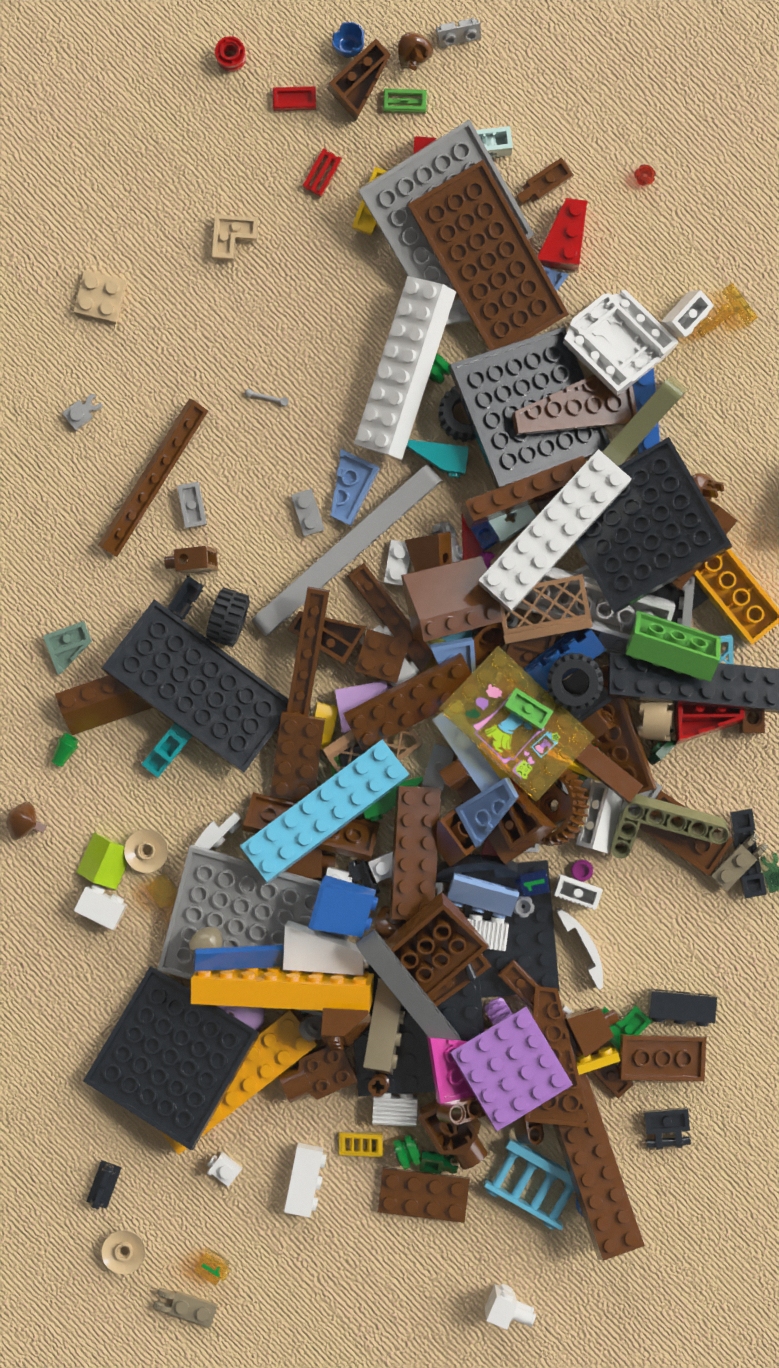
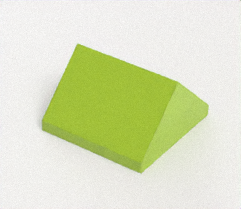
M94 832L77 873L93 883L116 890L128 865L124 853L125 845Z

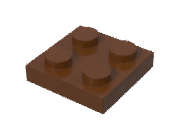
M367 629L355 671L397 683L410 641Z

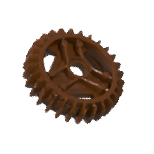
M552 764L548 766L541 765L540 768H534V773L529 772L527 774L529 779H522L524 786H518V788L554 825L565 820L559 829L549 833L537 842L540 845L559 846L562 843H569V839H574V832H581L579 825H586L582 819L583 817H588L585 814V809L589 808V806L585 805V801L589 797L584 796L588 789L581 788L584 781L578 780L579 775L574 774L571 769ZM558 779L565 785L568 794L557 785ZM553 800L558 802V808L555 812L551 809Z

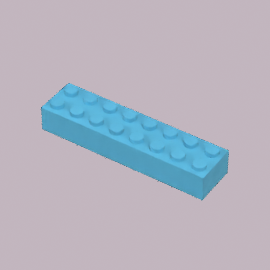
M382 739L240 845V848L268 884L383 798L396 786L408 779L409 773Z

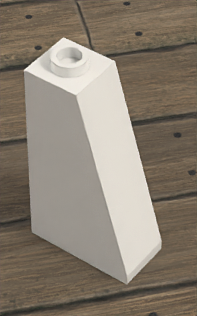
M287 921L284 936L283 970L363 975L365 968H369L368 961L361 954L355 943L319 930L310 929L308 926L294 921Z

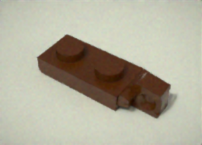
M561 157L527 180L526 184L522 186L524 191L517 195L516 200L520 206L530 199L533 203L537 200L539 201L573 178L574 174Z

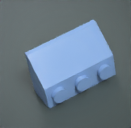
M453 873L447 898L456 906L463 907V904L472 906L471 910L484 913V910L492 911V916L505 919L506 916L511 917L519 896L517 889L459 873Z

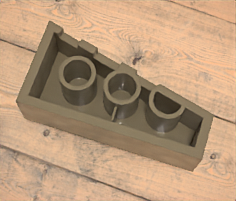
M379 978L363 1068L367 1071L393 1075V1069H396L398 1060L396 1048L400 1046L402 1033H399L400 1024L404 1023L405 1011H402V1003L385 982Z

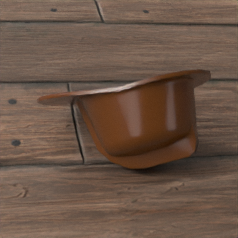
M502 622L473 630L472 639L474 640L476 665L484 664L495 654L496 649L499 650L505 644Z

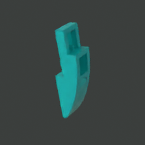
M174 723L141 765L159 778L192 736Z

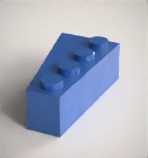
M591 629L570 631L523 667L511 679L538 700L549 690L547 688L548 673L553 663L561 656L568 655L569 653H583L594 659L606 649ZM572 668L566 671L562 677V680L571 675L572 673H574L575 671H577L578 668Z

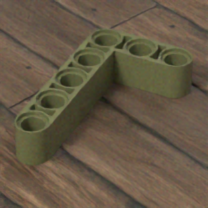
M673 375L668 377L602 453L617 466L621 465L688 389Z
M636 794L629 804L623 801L611 842V852L616 858H626L631 852L641 823L715 844L725 843L729 838V831L726 821L721 817ZM631 805L639 806L637 809L629 808ZM652 811L660 812L657 815L650 814ZM673 817H680V818H681V819H679V820H677V821L671 820ZM697 822L702 823V825L698 827L692 826L694 823ZM625 824L632 825L630 828L622 827ZM715 829H723L721 832H714ZM618 843H624V844H625V845L622 846V847L616 846V844H618Z

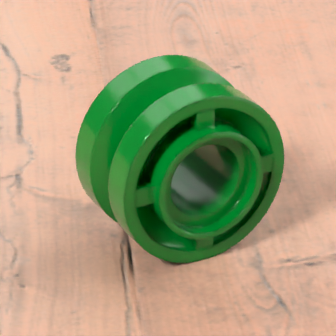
M437 353L429 379L441 385L445 381L443 375L449 376L450 371L448 369L449 363Z
M410 1134L404 1136L403 1142L399 1139L393 1141L395 1155L404 1170L410 1168L411 1162L414 1165L421 1164L419 1149Z

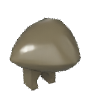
M205 927L196 931L189 942V950L194 955L195 949L222 948L223 938L221 931L217 927Z

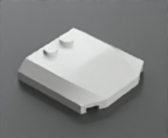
M622 290L619 294H603L575 316L571 321L563 343L615 395H619L667 357L679 341L626 290Z

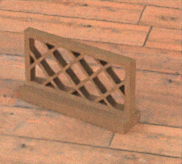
M583 574L539 582L532 589L539 594L534 603L531 604L525 599L522 600V602L530 606L526 615L523 617L514 610L511 612L522 620L518 627L508 629L506 619L510 612L505 615L504 607L500 604L505 644L593 627ZM579 580L581 589L576 596L565 589L570 581ZM564 582H566L563 587H561L560 585H558L559 583H564ZM549 585H555L561 589L555 600L543 593ZM539 587H544L542 591L536 589ZM563 591L574 598L567 609L556 602ZM580 593H582L583 601L578 598ZM541 596L552 602L546 613L535 607ZM577 600L584 605L586 614L575 615L569 610ZM554 604L565 611L560 619L555 620L547 615ZM532 609L543 615L539 623L533 624L526 619ZM567 613L571 615V617L564 618ZM545 617L548 618L549 620H551V621H545V622H543V620L545 619ZM523 622H526L527 624H529V625L521 626Z
M412 727L407 728L408 732H399L398 745L386 744L388 747L397 748L396 758L398 760L423 744ZM349 730L321 750L337 773L345 767L338 766L333 759L340 753L349 755L347 763L349 765L352 756H361V754L353 753L354 743L357 740L352 730ZM402 735H411L416 743L409 748L402 747ZM350 747V752H345V751H344V750H346L347 748ZM400 749H404V750H405L404 752H402L401 754H399Z

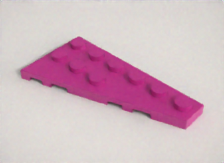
M427 1037L437 1103L443 1104L473 1096L472 1090L450 1055L451 1051L468 1041Z

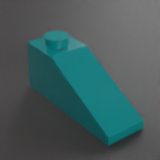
M408 440L406 449L442 473L448 474L447 477L459 479L460 476H465L469 447Z

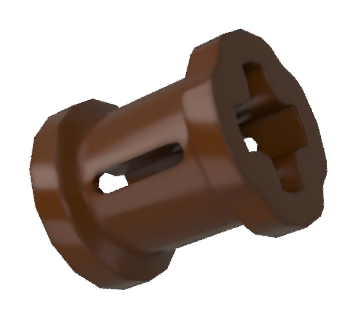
M382 1073L375 1074L368 1084L369 1092L375 1097L383 1096L390 1086L389 1078ZM377 1080L380 1081L381 1085H384L381 1090L378 1089L377 1085H374Z

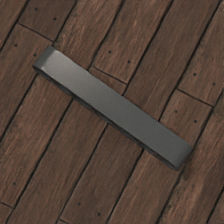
M375 930L356 943L364 958L428 1037L461 1040L455 1029Z

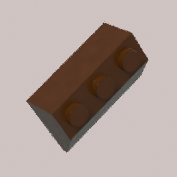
M323 1008L321 1036L325 1044L330 1046L331 1050H343V1047H350L370 1029L371 1016L369 1011Z

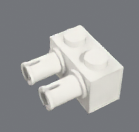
M494 1284L485 1306L486 1321L507 1330L510 1322L513 1320L531 1328L536 1314L533 1313L534 1307L517 1301L515 1292H513L511 1287L505 1284L500 1286Z

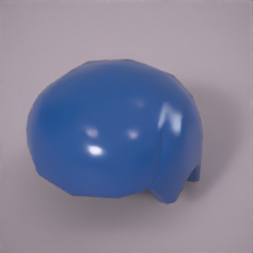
M354 22L342 23L340 29L333 33L332 46L334 51L345 58L358 55L364 48V30L359 24Z

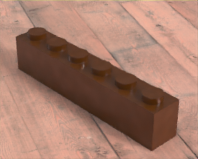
M584 456L577 457L465 501L461 507V512L468 527L472 528L558 494L586 463Z

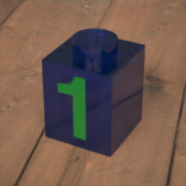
M545 869L518 874L519 879L515 880L519 893L522 892L523 897L550 892Z

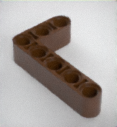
M459 759L439 771L448 787L457 790L464 803L481 793V790ZM498 824L487 836L504 864H507L524 852L510 850Z
M475 1095L440 1104L437 1109L438 1120L448 1124H462L486 1116ZM525 1115L513 1121L515 1137L519 1143L529 1145L541 1144L544 1139L542 1123L525 1122Z

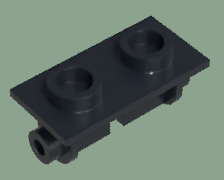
M187 575L167 609L180 619L185 620V617L192 608V602L195 603L201 592H203L204 585Z
M360 859L361 863H357V860L349 862L348 870L353 882L361 879L362 883L359 885L376 890L374 897L378 898L377 894L380 893L377 882H372L369 873H372L368 864L369 861Z
M101 1160L86 1201L92 1204V1208H108L122 1167Z

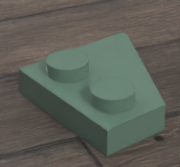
M85 620L43 635L58 675L92 642Z

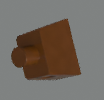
M451 532L405 540L414 571L452 563Z
M209 546L174 549L173 556H165L164 558L166 569L175 568L180 573L219 571L217 549Z
M315 848L288 868L286 872L310 879L322 877V867L335 868V854H323V850Z
M597 1006L564 1015L571 1036L580 1054L584 1057L589 1056L613 1037L609 1026L620 1021L614 1009L603 1014L602 1010Z

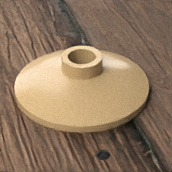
M151 829L136 831L128 838L125 844L124 853L126 861L133 869L139 872L150 873L158 870L163 866L168 856V845L165 838L157 831ZM145 846L151 848V853L148 855L143 851Z
M115 1231L103 1243V1262L114 1273L122 1275L133 1273L139 1269L145 1259V1244L141 1237L133 1231ZM127 1247L129 1252L123 1253L121 1248Z

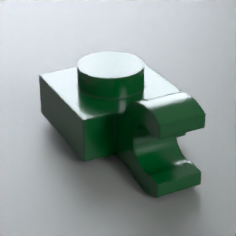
M676 740L664 741L663 744L658 742L650 750L652 754L647 758L649 763L654 765L662 760L676 746Z
M423 1151L419 1171L435 1174L447 1171L455 1174L457 1173L458 1166L451 1163L458 1162L454 1155L444 1158V1154Z

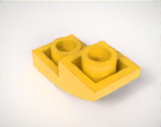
M317 702L313 716L326 718L322 750L331 742L338 706Z

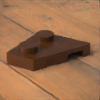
M557 634L508 643L505 661L525 667L554 644Z

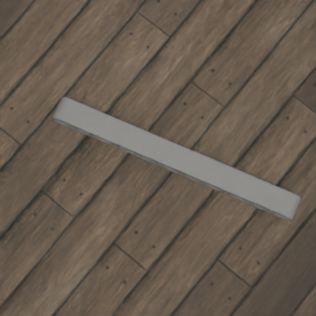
M426 464L262 609L251 621L267 637L305 604L308 586L323 588L430 493L442 479Z

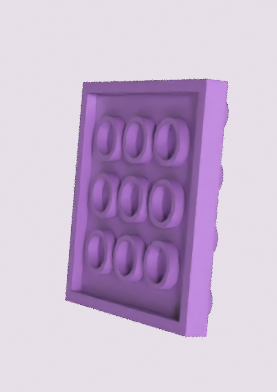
M527 1007L450 1052L496 1132L573 1085Z

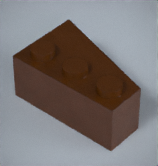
M377 39L371 42L327 86L329 92L356 121L391 56Z
M302 611L298 612L288 628L290 632L298 637L303 617ZM325 617L320 650L345 665L359 639H361L366 631L367 626Z
M513 784L519 797L499 821L498 826L510 850L526 851L557 827Z

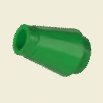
M63 733L62 737L58 738L51 760L52 763L63 767L77 750L79 740L70 734Z

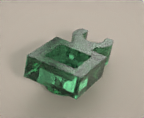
M771 852L773 859L769 863L766 861L765 856H760L761 863L768 869L762 873L769 893L779 891L778 855L775 852Z

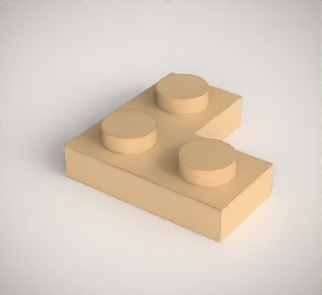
M215 214L212 259L234 261L236 239L257 241L259 218Z

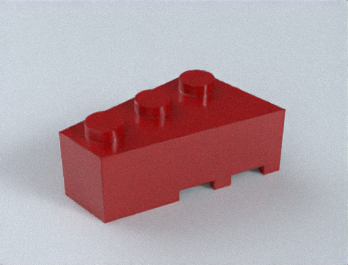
M571 198L565 199L538 255L542 266L571 271L578 270L588 201Z
M675 703L676 745L741 723L745 718L744 710Z

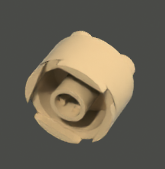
M643 700L640 704V715L644 717L642 724L640 723L639 737L650 740L671 741L672 733H670V728L674 726L675 703Z

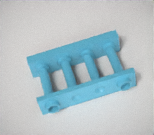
M509 1136L505 1142L508 1155L493 1182L486 1178L483 1181L486 1188L485 1191L494 1197L500 1195L544 1221L543 1224L548 1228L562 1230L563 1224L558 1218L571 1194L575 1191L568 1169ZM521 1156L527 1160L526 1163L528 1165L511 1193L500 1186L515 1159ZM540 1167L546 1171L545 1174L547 1176L530 1204L521 1199L520 1195L534 1170ZM559 1178L565 1182L564 1185L566 1187L549 1215L539 1209V1206L553 1181Z

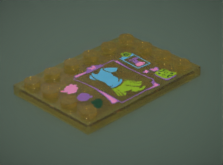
M499 646L439 708L452 723L535 801L539 800L595 738L562 705L557 704L554 698ZM515 688H518L553 711L542 731L537 730L503 708Z

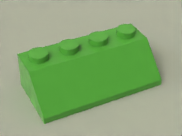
M637 610L627 642L626 655L637 660L642 659L651 662L655 666L672 669L677 673L691 675L698 680L711 682L720 662L721 637Z

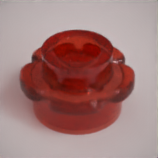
M641 165L634 173V177L639 185H651L655 180L654 176L656 173L650 165Z

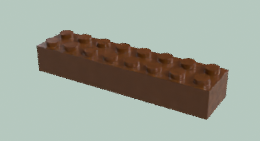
M583 1073L579 1077L592 1128L553 1124L597 1259L604 1261L645 1245L587 1073Z

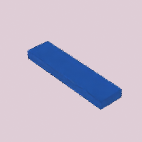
M283 945L195 949L193 967L194 971L282 967L284 947Z

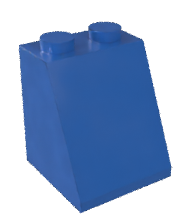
M325 875L318 891L308 928L363 937L364 931L369 932L372 919L368 918L370 910L375 911L378 898L374 897L376 890Z

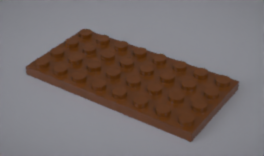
M484 160L407 204L489 351L529 339L569 315Z

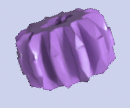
M501 997L491 1000L485 1006V1012L494 1026L513 1015Z

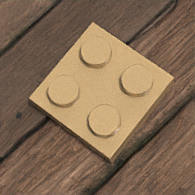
M84 270L74 313L117 324L127 281Z

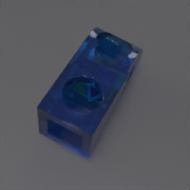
M489 521L469 528L482 552L499 542V536Z

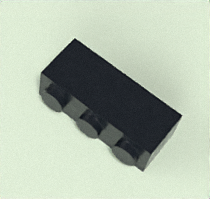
M649 988L647 1015L652 1018V1021L665 1022V1019L674 1020V1023L686 1025L687 1021L696 1022L695 1025L708 1027L709 1023L715 1024L717 997L714 994Z

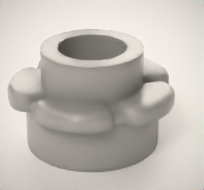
M519 896L513 910L514 913L519 914L520 917H528L534 911L532 899L528 896Z

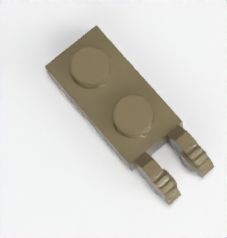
M752 834L743 844H739L711 873V876L726 891L757 861L756 858L761 856L768 848V845L764 842L752 854L747 850L757 841V834Z
M164 1288L158 1289V1295L174 1300L172 1305L155 1301L153 1305L155 1309L169 1312L170 1315L211 1328L218 1304L180 1291L175 1292Z

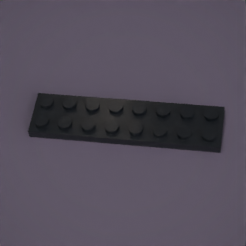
M610 653L608 655V697L779 713V669L719 663L711 682L698 680L685 673H677L663 666H655L651 662L642 659H634L626 654Z

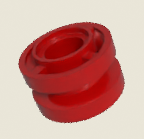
M227 36L218 41L215 47L218 65L227 72L240 70L246 62V52L242 41L233 36ZM229 51L236 52L233 57H226L225 55Z

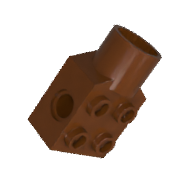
M326 1044L309 1051L299 1059L298 1066L278 1076L282 1089L290 1103L308 1095L318 1100L358 1081L345 1047H343V1050H331L330 1046Z
M437 1099L422 1106L418 1119L440 1154L454 1155L463 1170L474 1167L487 1156L488 1152L478 1137L481 1126L478 1119L462 1124L442 1123L437 1117V1109L440 1105L437 1103Z

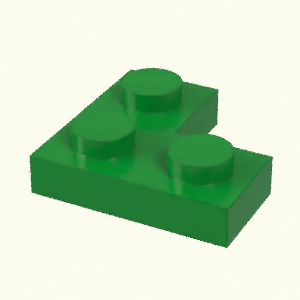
M635 1005L620 1021L609 1026L613 1033V1037L609 1041L620 1051V1034L640 1035L652 1021ZM605 1006L601 1008L603 1014L609 1011Z

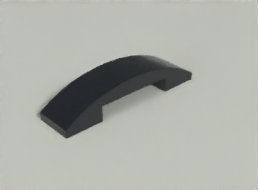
M752 808L730 812L734 850L739 844H743L755 833L754 830L756 828ZM755 842L747 848L751 854L757 849V843ZM759 857L740 877L744 898L767 895Z
M467 855L452 866H449L446 861L437 865L436 882L452 881L453 873L494 870L495 878L515 877L518 873V863L511 860L504 864L500 857L495 855Z

